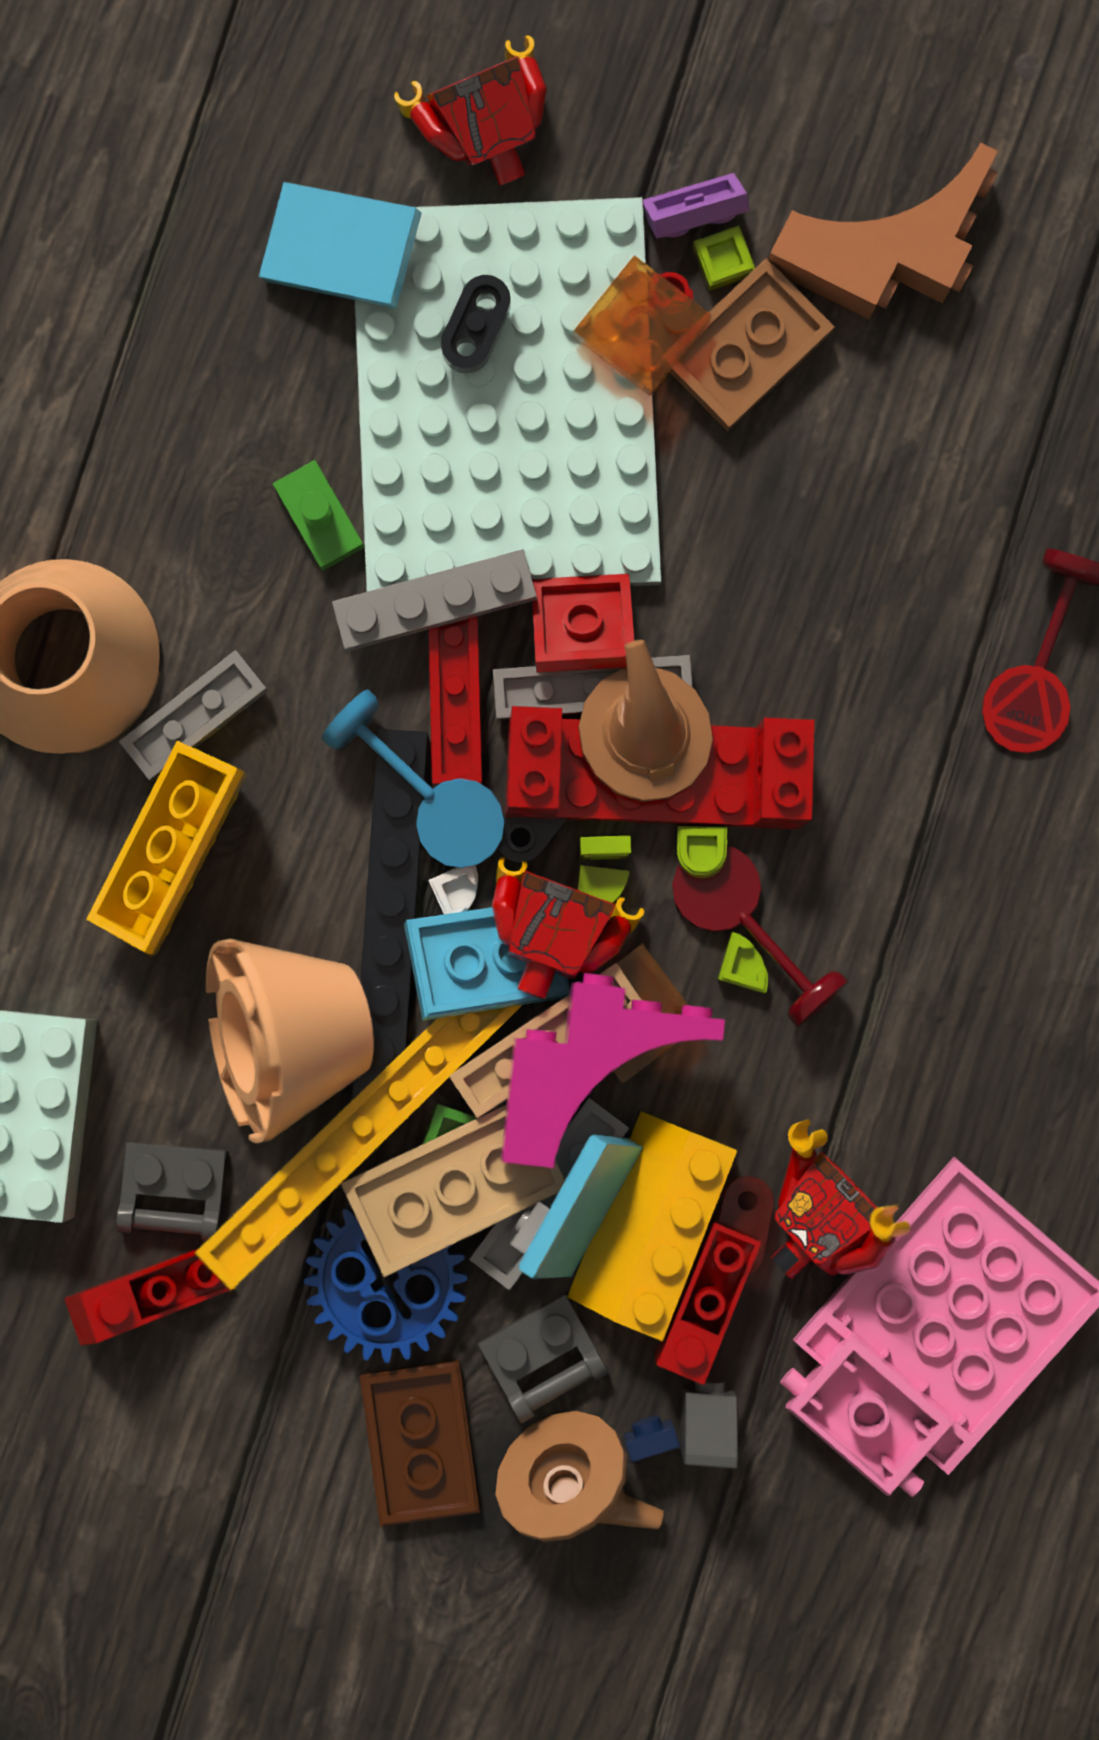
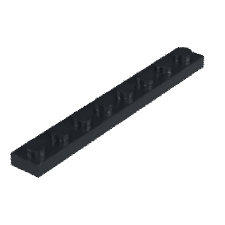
M378 729V738L425 781L428 732ZM377 753L360 979L370 1011L374 1048L369 1070L353 1081L352 1100L407 1048L412 964L404 923L406 920L416 919L421 848L416 823L419 806L424 797Z

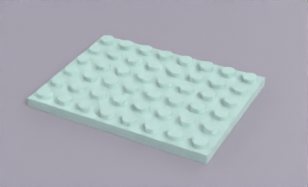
M642 197L416 207L422 214L397 308L355 300L367 592L524 549L532 579L629 573L630 586L660 585L661 567ZM480 275L495 276L502 280L509 289L511 298L510 313L486 365L473 373H459L451 369L443 358L441 349L442 335L465 285L471 279ZM486 298L480 300L477 307L481 311L488 312L496 304L491 299ZM466 342L462 343L457 351L463 356H470L475 352L476 348L473 344Z

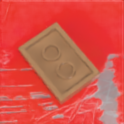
M766 258L661 357L660 363L728 432L833 332L834 326Z

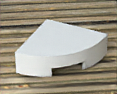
M476 865L464 868L457 867L429 880L443 914L469 911L478 890Z

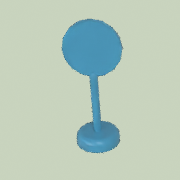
M368 689L361 692L329 724L321 739L330 748L340 749L358 735L424 797L419 806L416 826L420 842L430 856L444 865L464 868L480 864L494 854L503 839L505 828L502 805L494 793L477 781L461 778L442 782L432 789L366 727L379 708V701Z

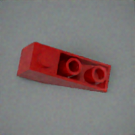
M715 1222L713 1223L684 1285L663 1341L660 1340L654 1355L657 1366L700 1384H705L762 1243L761 1241Z
M195 1249L65 1297L64 1300L79 1344L82 1346L99 1343L230 1290L195 1255V1252L198 1250Z

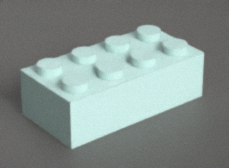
M0 1010V1216L61 1223L75 1217L97 1020Z

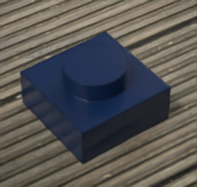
M651 1416L631 1424L633 1431L624 1434L631 1462L680 1447L672 1420L669 1419L661 1422L660 1416Z

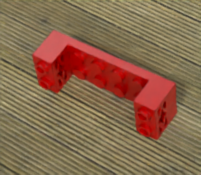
M511 707L508 729L505 817L793 830L801 829L812 820L814 720L764 717L757 727L711 725L713 741L707 765L692 785L669 799L641 802L616 794L594 776L581 751L578 730L580 719H562V708Z

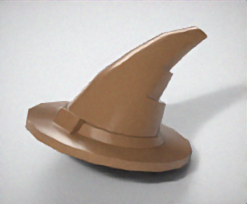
M636 640L625 645L627 668H622L602 679L584 702L578 726L581 751L594 776L616 794L641 802L669 799L690 787L707 765L713 741L709 712L694 688L675 673L656 668L645 641Z
M571 1411L551 1414L532 1424L509 1446L498 1469L496 1497L502 1515L523 1536L543 1542L571 1539L594 1527L597 1523L659 1529L664 1519L663 1510L624 1493L622 1487L626 1479L627 1455L617 1432L595 1415Z

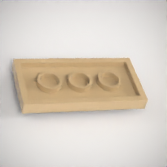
M506 1105L341 1183L384 1277L537 1204L538 1201L541 1202L559 1193L565 1179L556 1160L554 1168L503 1163L501 1161Z

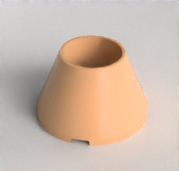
M58 559L25 566L0 581V733L25 748L47 754H78L100 748L112 742L131 728L141 717L154 695L159 679L160 639L155 621L148 607L134 589L123 579L100 566L88 562ZM67 609L84 613L90 630V646L81 668L69 680L58 686L47 689L25 688L18 677L15 666V650L24 629L34 619L50 611Z
M233 939L221 940L212 946L206 969V992H215L217 1017L208 1019L220 1081L229 1107L239 1127L249 1125L254 1131V1134H249V1140L254 1143L270 1141L369 1070L373 1059L374 1043L371 1016L366 996L357 975L346 964Z

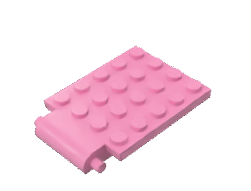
M955 1156L897 1220V1222L908 1221L911 1227L910 1232L904 1236L895 1237L893 1246L877 1268L850 1274L793 1338L797 1345L818 1362L815 1368L806 1378L794 1368H791L780 1381V1384L792 1393L785 1408L886 1496L890 1495L897 1486L911 1497L919 1492L924 1481L912 1469L925 1455L949 1475L1099 1307V1280Z

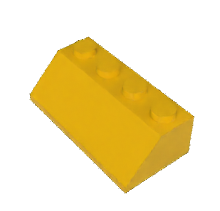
M176 741L86 920L147 954H157L188 892L192 888L194 880L210 848L213 846L233 803L237 799L238 793L247 777L246 773L230 764Z
M640 1111L630 1139L641 1145L643 1149L584 1253L567 1297L616 1323L663 1341L737 1150Z

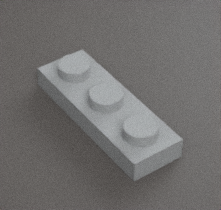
M234 650L122 738L119 743L145 776L153 782L159 777L176 741L192 748L198 747L268 692V690L239 653Z

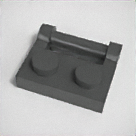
M126 1142L121 1198L116 1221L117 1232L133 1234L135 1229L197 1234L201 1235L202 1240L208 1241L221 1227L228 1151ZM139 1194L206 1200L204 1215L138 1209Z
M566 1293L478 1342V1346L521 1423L535 1416L534 1411L592 1377L597 1381L610 1374ZM575 1347L579 1349L583 1360L531 1390L523 1392L517 1380Z

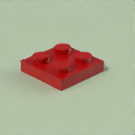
M629 573L532 579L537 600L532 601L536 673L627 667L625 645L634 641Z

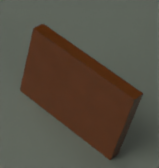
M460 1359L361 1373L360 1382L380 1527L480 1513Z

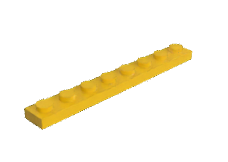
M522 1005L436 1019L195 1252V1255L232 1291Z

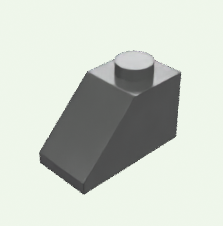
M706 1379L704 1385L695 1382V1386H683L679 1448L684 1463L687 1465L737 1468V1397L733 1389H725V1382L722 1380Z

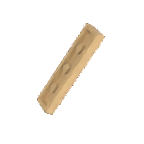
M617 963L598 974L614 977L613 987L625 988L624 1009H631L632 999L641 1000ZM569 995L449 1075L477 1118L507 1099L514 1038L525 1039L526 1029L557 1032L556 1042L564 1043Z

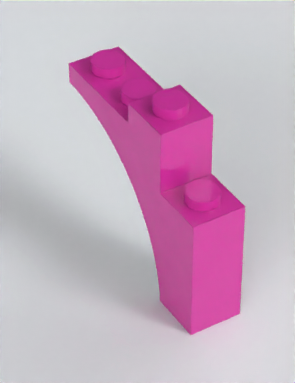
M584 973L583 983L573 982L570 985L564 1043L556 1042L557 1032L526 1029L525 1039L514 1038L501 1161L503 1163L554 1168L556 1153L571 1117L584 1098L603 1078L626 1061L643 1052L663 1045L690 1040H723L725 1020L713 1019V1008L682 1005L681 1015L661 1013V1002L632 999L631 1009H624L625 988L613 987L614 977Z

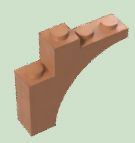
M980 142L966 166L945 188L916 207L893 216L862 222H836L809 217L792 210L768 260L789 281L870 320L877 305L886 309L899 282L943 304L950 289L957 292L961 291L973 265L965 262L973 245L965 242L964 239L977 216L969 208L976 195L983 199L987 196L998 174V171L990 168L998 151Z

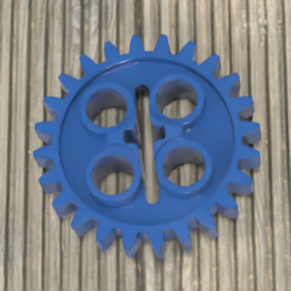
M348 1207L344 1208L342 1213L346 1224L342 1226L333 1220L328 1221L326 1226L333 1236L332 1239L317 1236L314 1243L323 1251L322 1256H309L306 1260V1263L318 1269V1274H312L304 1279V1284L318 1287V1292L308 1298L307 1305H322L324 1309L315 1319V1323L321 1324L331 1321L334 1326L327 1338L331 1341L343 1333L347 1337L344 1352H350L359 1343L363 1345V1359L367 1361L372 1355L374 1348L381 1349L385 1363H389L393 1348L398 1347L406 1360L410 1359L412 1352L411 1344L414 1342L424 1351H428L430 1349V1341L427 1335L429 1332L440 1338L446 1336L447 1332L440 1322L441 1319L457 1321L459 1315L449 1306V1303L465 1301L466 1295L454 1289V1284L468 1280L467 1273L454 1270V1265L463 1261L465 1254L460 1252L450 1253L448 1249L450 1246L397 1271L399 1276L393 1283L394 1288L412 1313L411 1317L405 1318L399 1310L389 1287L382 1285L378 1288L374 1281L379 1275V1270L361 1245L362 1240H365L366 1237L355 1213ZM347 1257L359 1259L365 1267L364 1279L357 1283L345 1281L339 1273L340 1261ZM417 1274L428 1276L434 1283V1294L425 1300L413 1298L407 1289V1281L412 1276ZM372 1301L385 1303L390 1308L391 1321L383 1326H375L369 1323L364 1314L365 1306Z

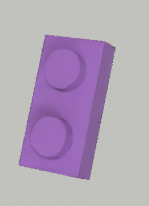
M734 173L643 200L644 216L656 239L664 236L669 238L678 237L687 233L691 228L708 223H725L732 220L738 214L750 211L747 192Z

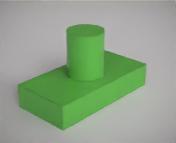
M316 460L272 483L322 571L365 548Z

